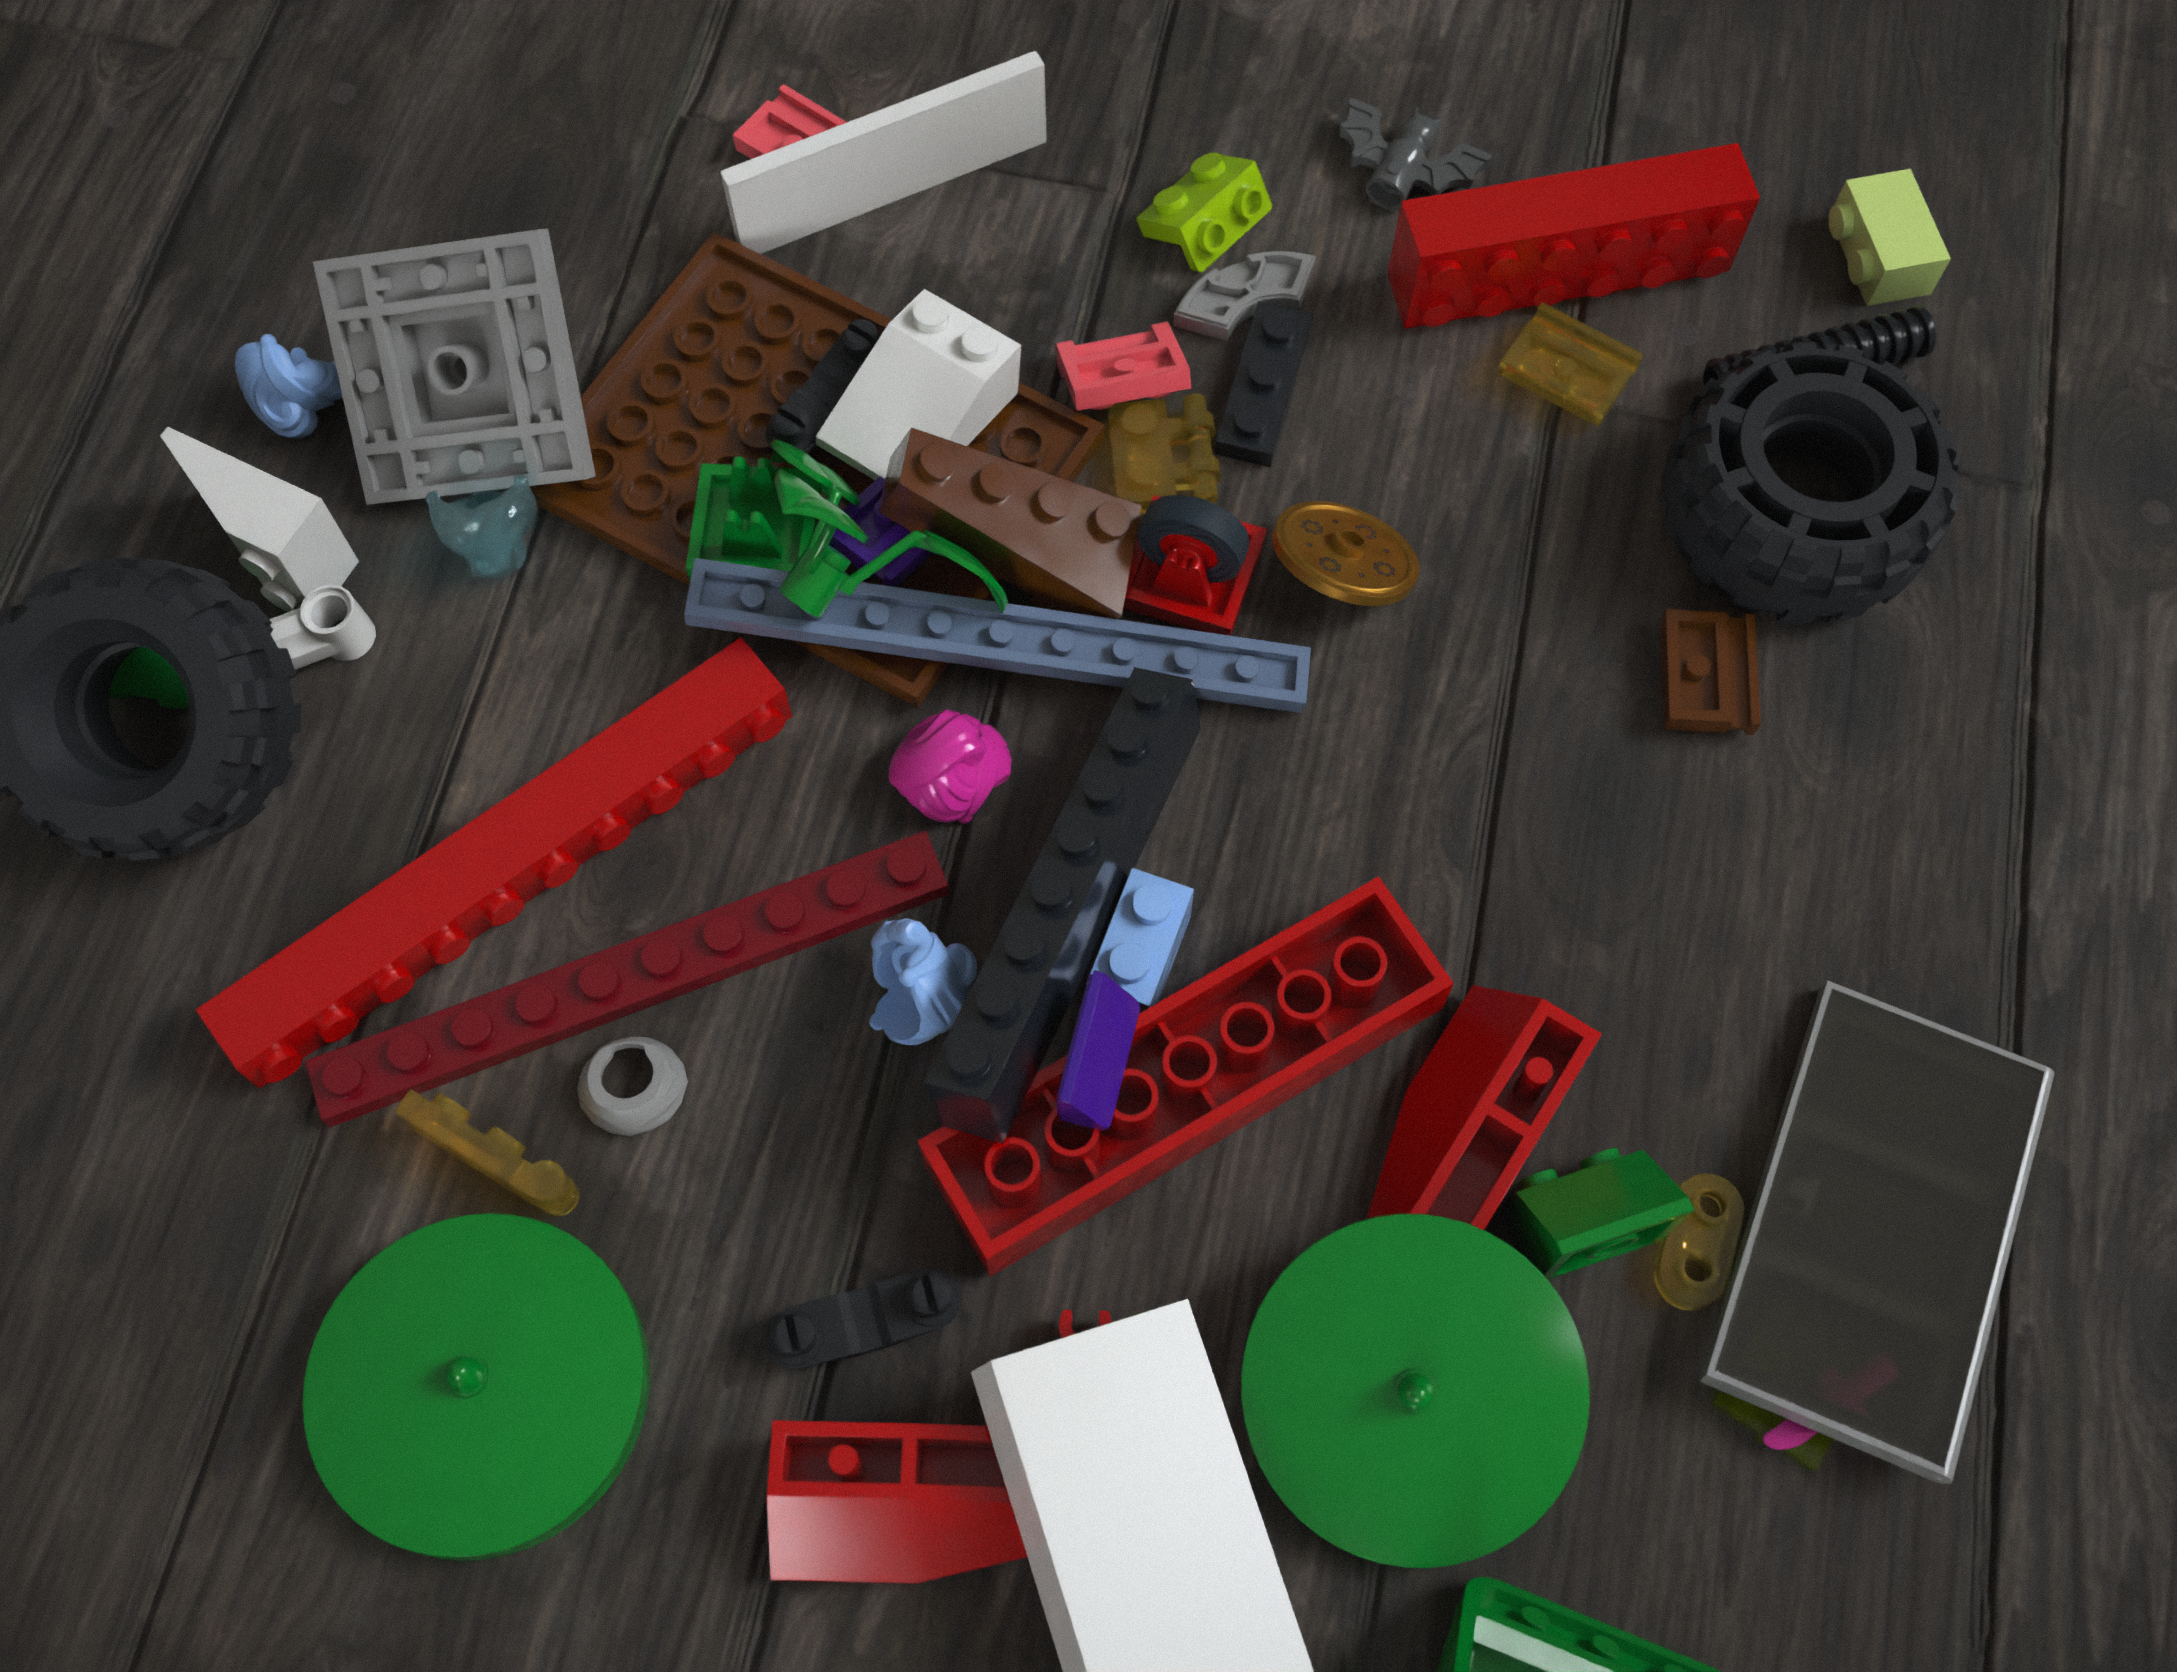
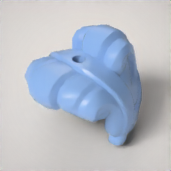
M264 334L260 338V342L256 341L245 344L237 350L235 369L239 387L244 394V398L255 415L279 435L292 439L310 435L318 424L319 419L316 411L332 406L335 400L343 398L335 361L312 360L307 357L306 351L298 347L292 349L289 354L282 345L277 344L276 338L271 334Z
M908 918L885 921L872 937L871 947L873 949L872 967L874 978L881 987L888 989V992L877 1003L875 1013L871 1016L869 1024L876 1031L883 1029L886 1036L896 1043L919 1045L929 1041L939 1033L942 1034L951 1029L978 976L976 958L966 946L960 943L950 944L948 947H945L934 932H929L919 921Z

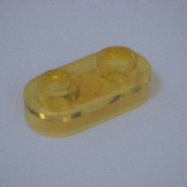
M1708 1173L1692 1176L1680 1186L1689 1197L1694 1211L1660 1242L1654 1266V1281L1661 1296L1674 1307L1687 1311L1704 1309L1720 1298L1725 1292L1744 1216L1743 1200L1734 1185L1721 1176ZM1700 1197H1710L1715 1200L1719 1205L1720 1215L1718 1217H1711L1705 1214L1700 1207ZM1685 1261H1696L1703 1267L1705 1272L1703 1282L1694 1281L1687 1276L1684 1269Z

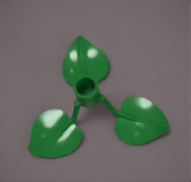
M773 439L770 444L773 448L771 462H783L795 466L818 481L827 500L824 499L811 486L788 472L779 469L775 475V486L782 513L805 515L819 519L808 547H806L778 588L785 597L811 615L821 618L840 590L851 596L862 581L908 549L918 547L945 556L979 576L992 593L1000 612L1003 613L1008 605L1007 596L998 581L985 566L965 549L926 529H923L922 532L917 530L911 532L849 576L845 571L851 561L831 547L829 543L837 528L858 539L863 544L866 543L869 537L849 515L838 507L841 496L857 507L861 502V498L837 473L820 464L802 450L783 441Z

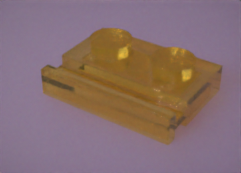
M1542 302L1533 319L1528 321L1502 358L1497 374L1600 427L1627 387L1633 374L1639 369L1644 354Z

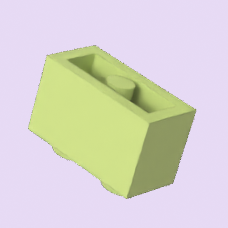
M1911 169L1845 181L1835 205L1830 209L1829 229L1833 238L1839 240L1848 261L1849 277L1853 284L1858 285L1866 305L1870 306L1931 295L1951 258Z

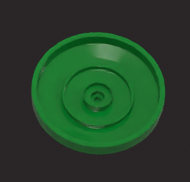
M486 1213L445 1219L420 1228L386 1247L352 1277L335 1299L315 1337L307 1363L303 1389L304 1428L315 1468L326 1489L337 1504L356 1523L371 1534L397 1547L423 1556L458 1561L492 1559L534 1547L554 1537L590 1510L610 1488L633 1451L642 1428L650 1387V1360L643 1324L635 1304L624 1285L606 1263L584 1243L553 1225L512 1214Z
M1397 1213L1375 1216L1336 1229L1307 1247L1280 1273L1261 1302L1249 1331L1241 1375L1242 1406L1249 1440L1259 1466L1283 1503L1302 1523L1338 1548L1363 1559L1405 1568H1435L1475 1560L1500 1549L1522 1535L1549 1510L1563 1491L1574 1471L1582 1450L1588 1424L1590 1397L1586 1358L1579 1333L1557 1291L1525 1256L1508 1243L1470 1224L1442 1216L1420 1213Z

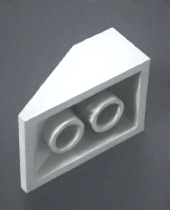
M924 289L887 325L816 435V445L873 480L880 476L884 479L886 478L890 457L911 427L968 446L1018 393L1021 345Z
M170 427L164 430L160 435L241 553L239 558L241 565L257 576L263 585L260 592L267 600L277 607L290 612L295 607L300 608L304 598L319 586L329 584L342 586L359 560L322 498Z

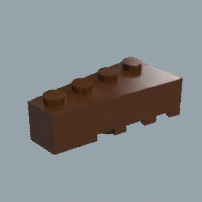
M912 427L890 457L878 510L879 513L911 532L916 530L922 532L923 529H926L955 543L977 558L997 581L1002 578L1031 595L1029 601L1040 608L1119 619L1122 616L1142 505Z

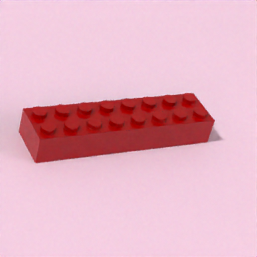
M1378 876L1139 1013L1111 1126L1108 1130H1098L1061 1121L1060 1116L1057 1115V1094L1068 1056L1066 1055L1037 1072L1003 1144L942 1126L917 1141L923 1164L989 1277L1442 1010L1454 982Z

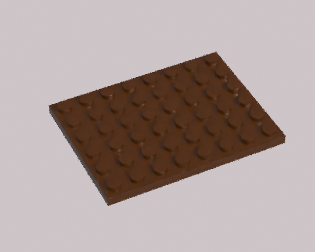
M713 231L581 396L596 476L586 480L517 487L515 489L521 497L689 586L690 581L685 568L701 463L732 465L733 458L737 456L743 457L748 466H757L759 458H767L771 462L773 450L769 448L765 438L770 418L811 377L816 365L841 337L843 330L848 329V324L857 319H865L871 321L882 335L892 319ZM1018 382V393L970 442L968 447L1075 482L1105 438V425ZM818 445L808 453L814 460L837 473L858 495L875 481ZM771 462L773 467L796 468L791 464L783 462ZM841 496L838 507L844 510L851 502ZM932 553L898 586L899 588L988 601L994 600L989 588L979 576L953 560L936 553ZM850 564L845 572L850 576L858 569ZM873 575L862 581L864 583L883 585ZM1002 578L998 581L1001 587H1003V585L1006 582V580ZM790 640L918 709L950 664L948 662Z

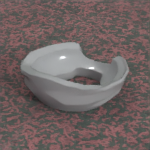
M628 1037L612 1041L596 1050L595 1054L583 1067L577 1091L580 1107L593 1124L612 1134L634 1136L652 1131L670 1120L682 1103L688 1080L684 1064L666 1044L647 1037ZM627 1048L644 1049L654 1072L651 1083L645 1091L635 1097L626 1099L617 1098L607 1093L603 1087L602 1076L605 1067L613 1058L614 1052Z

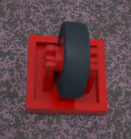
M1153 495L1135 541L1123 609L1191 630L1231 636L1264 548L1267 529L1239 521L1222 507L1201 498L1185 495L1162 497Z

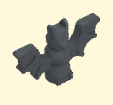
M1350 98L1346 111L1348 118L1340 125L1339 137L1346 139L1353 149L1350 161L1352 167L1366 165L1374 169L1366 184V193L1370 203L1396 213L1398 208L1401 207V201L1406 200L1413 187L1422 188L1431 196L1439 195L1452 187H1464L1468 190L1472 189L1475 176L1481 171L1489 169L1492 155L1465 143L1458 144L1450 153L1443 157L1432 160L1426 158L1425 154L1434 145L1435 136L1443 123L1442 117L1433 120L1419 114L1420 109L1416 107L1409 120L1402 125L1398 139L1388 143L1382 138L1380 133L1381 111L1379 108Z

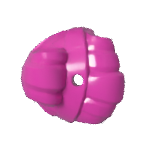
M947 709L927 717L908 732L892 756L889 767V781L902 796L907 798L911 805L916 807L927 818L937 822L950 823L957 820L960 823L967 824L973 818V814L985 802L992 788L1008 780L1011 774L1012 759L1006 741L994 727L982 724L978 719L968 714H960Z

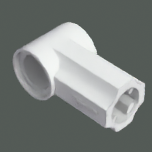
M339 585L319 586L304 598L300 608L269 619L272 622L270 626L273 628L271 632L272 638L278 648L288 649L295 670L330 656L341 661L358 659L373 646L376 637L375 626L351 593ZM344 619L339 625L333 627L336 622Z

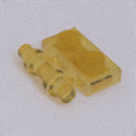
M1189 394L1183 398L1184 414L1180 418H1167L1165 399L1121 402L1107 408L1115 495L1121 499L1142 505L1140 514L1146 513L1153 495L1158 497L1177 495L1176 491L1193 490L1194 497L1204 499L1213 504L1217 502V484L1221 480L1219 459L1212 454L1211 439L1216 433L1213 414L1207 411L1205 396L1202 394ZM1188 445L1189 460L1183 463H1173L1171 446Z

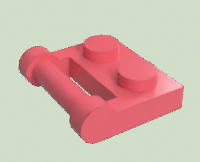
M1168 321L1151 324L1149 331L1095 342L1075 345L1073 340L1055 343V355L1061 377H1064L1076 411L1086 409L1102 410L1110 408L1116 403L1146 397L1153 399L1163 398L1172 392L1191 389L1190 367Z

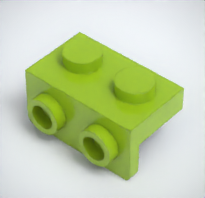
M1209 153L1195 160L1191 165V170L1172 187L1159 192L1154 197L1153 203L1136 220L1144 237L1181 245L1190 269L1196 272H1203L1272 209V203L1255 160L1221 155L1220 153Z

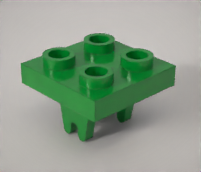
M739 456L733 458L732 465L701 463L685 568L689 581L691 580L695 558L790 572L806 547H808L819 519L805 515L783 514L775 486V475L779 469L788 472L807 483L823 497L820 483L798 468L773 467L767 458H759L757 466H748L746 460Z

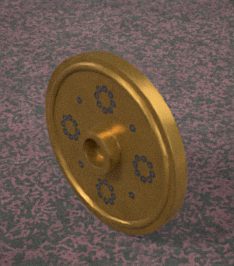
M1326 501L1302 502L1284 510L1274 527L1272 534L1273 547L1283 565L1304 584L1331 598L1363 606L1390 605L1405 599L1413 590L1419 577V562L1409 543L1388 524L1362 510Z

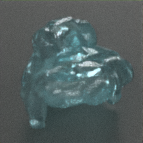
M515 475L514 485L505 492L498 493L496 490L475 492L470 497L458 499L449 504L439 498L437 490L430 491L426 495L430 518L434 530L438 533V538L447 548L467 560L474 576L491 579L507 577L513 570L523 566L527 555L523 538L532 528L538 513L536 499L529 487L526 476Z

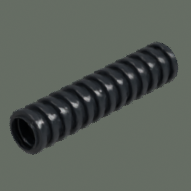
M1912 306L1906 311L1897 310L1890 315L1882 314L1874 319H1862L1857 324L1847 323L1840 328L1831 327L1824 332H1812L1807 337L1797 336L1791 341L1781 340L1773 346L1766 344L1760 346L1757 350L1747 349L1740 355L1738 353L1727 354L1723 359L1712 358L1706 363L1703 373V384L1705 385L1711 378L1718 380L1728 370L1731 363L1763 349L1771 350L1774 355L1778 348L1786 347L1788 343L1813 341L1818 349L1835 350L1837 345L1840 344L1863 350L1862 357L1882 366L1886 361L1892 365L1898 362H1908L1915 357H1927L1933 352L1936 344V326L1927 309L1922 306Z

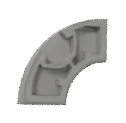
M1288 251L1261 252L1246 255V261L1228 266L1220 271L1214 268L1200 278L1186 292L1174 313L1173 326L1228 341L1233 330L1244 320L1254 315L1258 301L1299 310L1314 271L1316 256Z

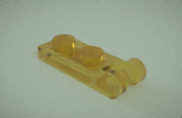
M410 1089L394 1112L412 1130L545 1213L552 1216H563L570 1213L576 1207L579 1201L578 1187L561 1166L551 1160H541L534 1164L529 1163L521 1158L526 1148L520 1142L494 1126L484 1135L466 1124L472 1114L445 1095L438 1093L431 1102Z

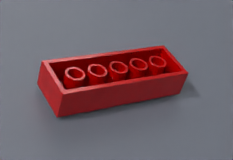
M1738 143L1404 200L1401 201L1387 276L1405 329L1424 325L1436 327L1452 320L1480 315L1492 317L1504 311L1531 306L1548 307L1559 301L1587 296L1599 298L1615 291L1644 286L1656 288L1668 282L1694 277L1711 278L1722 272L1730 271L1761 197Z

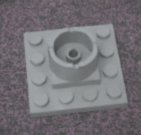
M548 228L313 261L366 505L586 480L596 476Z

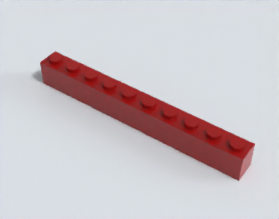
M740 637L198 1007L196 1012L235 1069L256 1087L261 1089L268 1083L278 1082L289 1077L300 1067L303 1058L326 1042H336L349 1035L357 1027L359 1019L382 1003H391L402 998L413 988L416 979L438 964H447L459 958L469 948L471 941L492 926H501L512 921L522 912L525 903L547 888H556L569 881L576 874L582 863L600 851H608L619 846L628 838L635 826L653 814H662L672 809L682 799L685 791L704 778H713L722 774L732 765L738 754L754 743L766 742L776 736L783 729L786 721L793 717L785 688Z

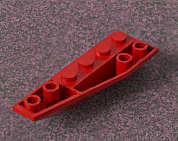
M1473 985L1405 1092L1366 1219L1397 1213H1420L1442 1216L1484 1230L1602 1033L1543 998Z
M772 1420L767 1484L770 1576L772 1581L919 1584L1028 1558L987 1426Z

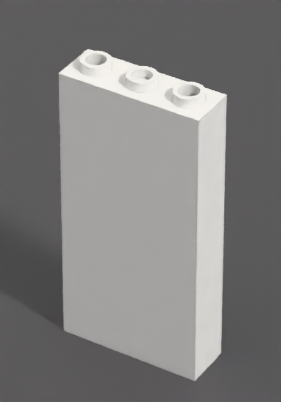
M1188 1299L991 1360L971 1372L1063 1672H1314Z

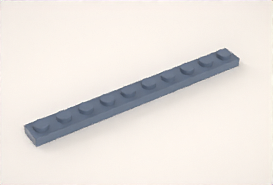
M699 558L694 559L684 612L685 624L690 626L1122 688L1125 687L1134 667L1193 679L1195 695L1199 699L1302 713L1307 701L1311 647L1009 603L1003 613H1001L995 601L861 582L856 587L851 596L840 590L821 618H817L797 606L778 590L789 571Z

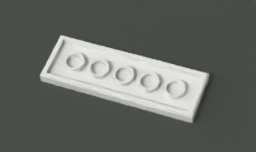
M1036 51L1030 52L720 171L736 242L762 254L1046 143L1044 63Z

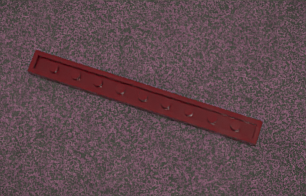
M920 832L308 1059L305 1063L321 1120L329 1127L336 1126L950 895L948 883L927 832Z

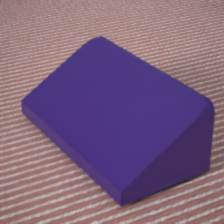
M1094 970L1093 975L1089 974L1057 1094V1115L1060 1116L1061 1121L1098 1130H1108L1111 1126L1140 1012L1137 1000L1103 972Z

